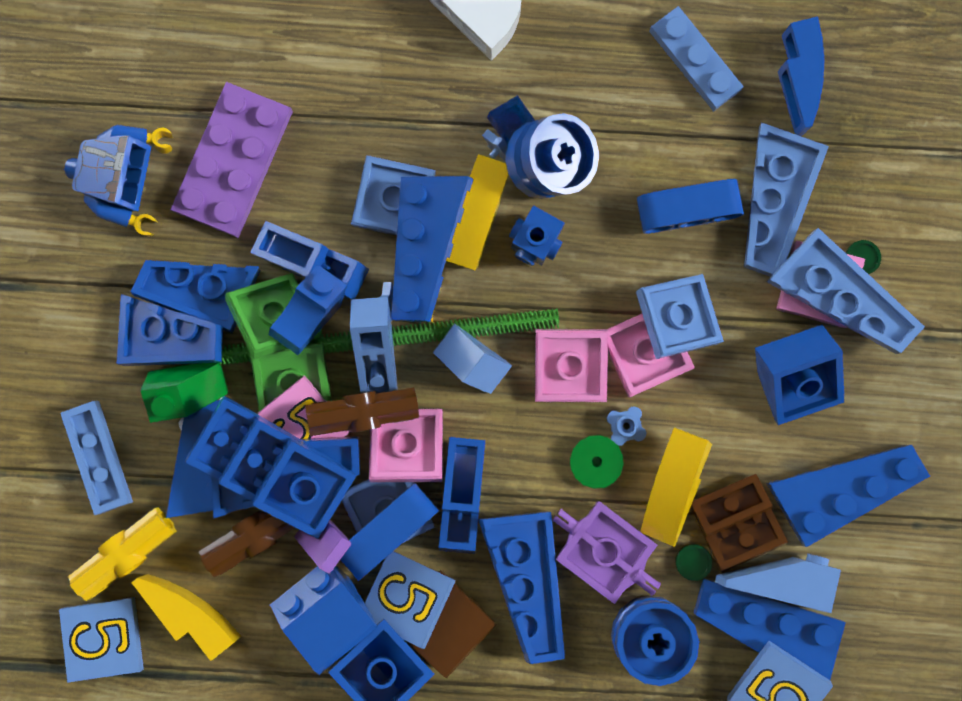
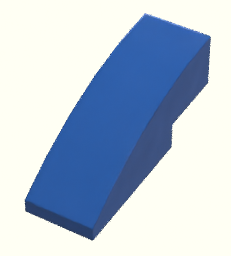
M818 16L790 23L782 34L788 60L784 62L777 72L794 133L798 136H803L813 126L823 88L825 60L823 37Z
M265 221L250 252L304 279L319 265L347 285L344 297L351 300L356 298L369 271L366 266L355 259L330 250L323 244Z
M449 437L439 551L475 554L485 440Z

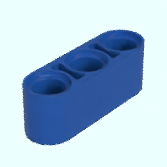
M726 179L667 189L637 197L642 230L645 234L726 221L744 215L737 179Z
M416 483L413 484L349 540L351 546L340 560L358 581L361 580L439 510Z

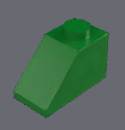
M215 362L149 371L140 392L149 421L153 423L187 417L226 396L228 389L221 363Z

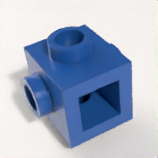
M533 205L526 219L518 218L509 234V237L514 239L511 249L516 251L514 256L530 266H533L535 262L542 266L546 258L553 261L563 243L557 238L565 223ZM531 237H538L541 241L535 242Z

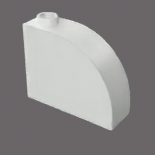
M522 0L429 1L492 61L508 44L517 28Z

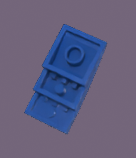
M226 396L222 397L185 463L218 479L220 485L251 500L256 508L316 539H319L356 478L355 473L327 455Z

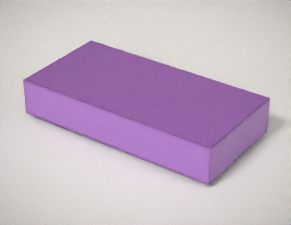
M329 520L319 539L301 530H298L294 536L316 565L328 574L351 546V542L331 520Z

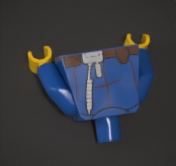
M123 125L112 126L99 134L96 139L84 140L81 143L78 159L70 158L66 161L65 174L69 179H73V190L84 194V203L97 217L123 227H127L129 224L134 226L135 230L141 235L152 236L154 234L141 229V223L145 219H150L157 223L158 221L149 214L132 215V211L138 212L152 147L148 144H153L160 153H170L172 147L168 144H159L158 140L162 137L173 138L172 133L163 127L156 129L153 133H147V129Z

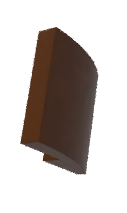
M757 474L692 502V510L720 573L788 543L772 511L773 505Z
M439 571V573L449 577L444 571ZM455 583L425 649L411 643L409 644L443 677L448 678L497 624Z

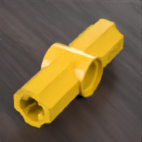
M159 507L149 511L128 530L124 529L108 539L98 548L99 552L70 574L68 578L71 588L85 601L96 597L97 594L106 589L117 578L121 579L146 561V556L176 533L174 523L170 518H166V513L161 511Z

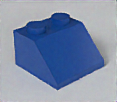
M823 325L755 348L757 373L777 425L845 402L843 351Z
M317 566L270 604L282 631L318 675L378 628L353 582L337 566L329 574Z
M385 619L377 623L378 628L328 668V673L354 701H408L435 675Z

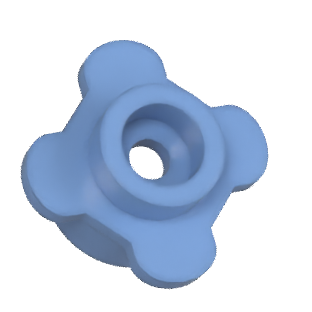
M633 406L628 411L620 413L611 411L607 415V422L611 424V431L613 433L611 440L618 446L623 445L625 441H642L646 437V430L642 428L640 421L642 412L638 407ZM626 422L630 425V428L627 430L623 428V424Z

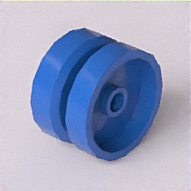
M562 113L525 123L517 129L507 144L505 161L508 175L519 190L527 196L544 199L579 192L587 186L597 171L599 151L596 138L589 126L576 116Z
M647 595L632 599L620 609L613 621L611 640L615 654L629 674L644 684L663 686L675 683L690 672L697 660L699 638L695 625L683 610L663 597ZM657 633L659 635L658 641L654 644H649L648 640H654L653 634Z

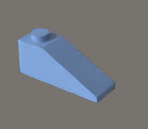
M388 297L351 300L350 333L360 392L376 391V393L398 390Z
M807 553L806 560L790 557L716 575L715 582L727 588L831 613L841 570L828 566V558Z

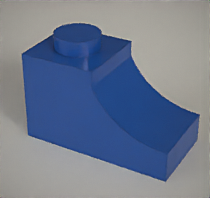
M317 265L297 286L290 302L270 327L268 335L299 355L341 307L347 285Z

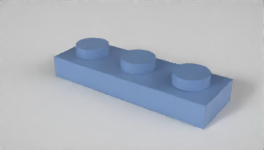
M679 6L651 26L649 31L713 112L742 90L744 86Z
M92 401L61 412L60 414L94 515H100L132 503L133 500L100 402Z

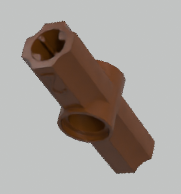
M414 387L382 393L371 391L343 396V399L329 400L305 405L310 437L349 430V433L380 428L381 424L398 423L419 418V408Z
M258 511L231 528L232 531L199 551L201 561L206 570L215 578L237 566L238 563L249 557L251 559L278 542L277 539L295 529V527L264 511L261 513Z

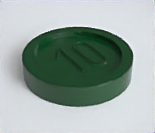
M856 241L846 250V254L865 259L863 270L868 274L875 272L881 264V252L871 241Z
M688 544L678 551L675 558V566L682 577L691 581H698L704 579L710 573L712 558L704 547L697 544Z

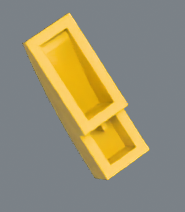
M478 154L470 174L473 183L470 192L467 191L462 206L464 212L461 222L457 223L452 239V244H454L450 258L446 259L448 262L472 270H476L479 266L509 177L506 163Z
M677 428L673 429L650 494L640 531L642 534L675 547L701 482L699 477L713 445L709 440Z
M150 574L138 577L131 582L172 637L178 641L189 633L210 661L242 637L230 622L209 603L181 586Z

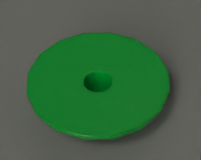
M601 435L588 436L580 440L572 450L570 457L571 471L575 478L584 486L593 489L605 488L613 484L621 475L624 466L623 454L619 446L610 438Z

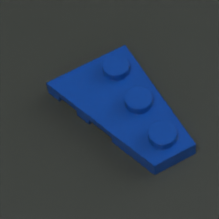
M121 294L117 349L118 365L143 366L222 362L223 326Z

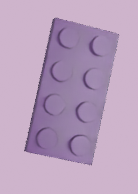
M226 82L170 210L239 238L293 113L291 107Z

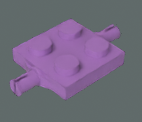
M597 501L587 516L579 521L563 511L562 508L557 512L568 523H565L556 515L552 521L569 533L566 544L556 556L558 562L614 604L625 589L634 583L647 591L651 596L656 593L645 581L659 589L661 583L644 572L647 559L657 547L656 543L600 501Z

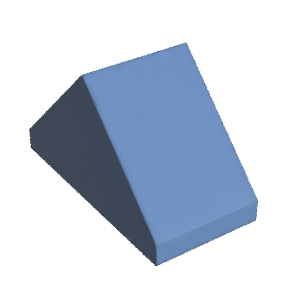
M455 323L433 351L463 383L489 394L493 392L512 367L509 362Z

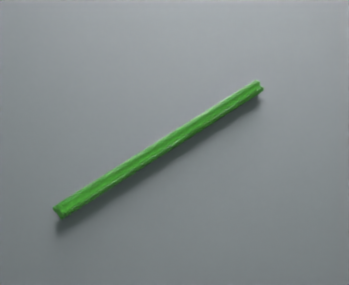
M558 308L555 310L547 309L546 312L545 310H538L533 313L529 311L528 313L525 312L524 315L521 312L515 315L514 313L511 315L507 314L506 316L503 314L502 317L501 315L497 317L494 315L493 318L492 316L489 318L485 316L484 319L481 317L480 320L476 317V319L472 318L471 321L469 318L467 321L464 318L462 322L459 319L458 323L455 319L454 322L450 320L449 324L446 320L445 324L441 321L440 325L437 321L436 325L432 322L431 326L428 322L427 326L423 323V327L419 323L418 327L414 324V328L410 324V327L408 328L406 325L405 329L401 325V329L397 326L396 330L392 326L393 345L397 346L398 344L400 346L406 343L409 345L410 342L411 344H418L419 341L420 343H423V341L427 343L428 341L432 342V339L435 342L436 340L441 341V338H444L454 323L471 336L473 335V337H476V334L478 337H480V334L485 336V333L489 336V332L491 335L494 332L498 335V331L500 334H502V331L506 334L507 330L509 333H511V330L515 333L516 329L518 332H520V329L524 332V328H526V331L529 328L533 331V327L536 330L538 327L542 329V326L544 329H546V326L550 329L551 325L553 329L555 325L559 328ZM348 331V335L344 332L343 336L341 332H339V336L335 333L334 337L332 333H330V337L326 334L325 338L321 334V338L310 341V343L323 342L325 354L328 352L335 353V351H353L350 331ZM241 343L242 347H240V344H237V347H235L233 344V348H231L230 344L228 348L224 345L221 365L226 363L227 365L234 364L235 362L238 364L244 361L245 363L251 362L250 351L247 345L244 346Z

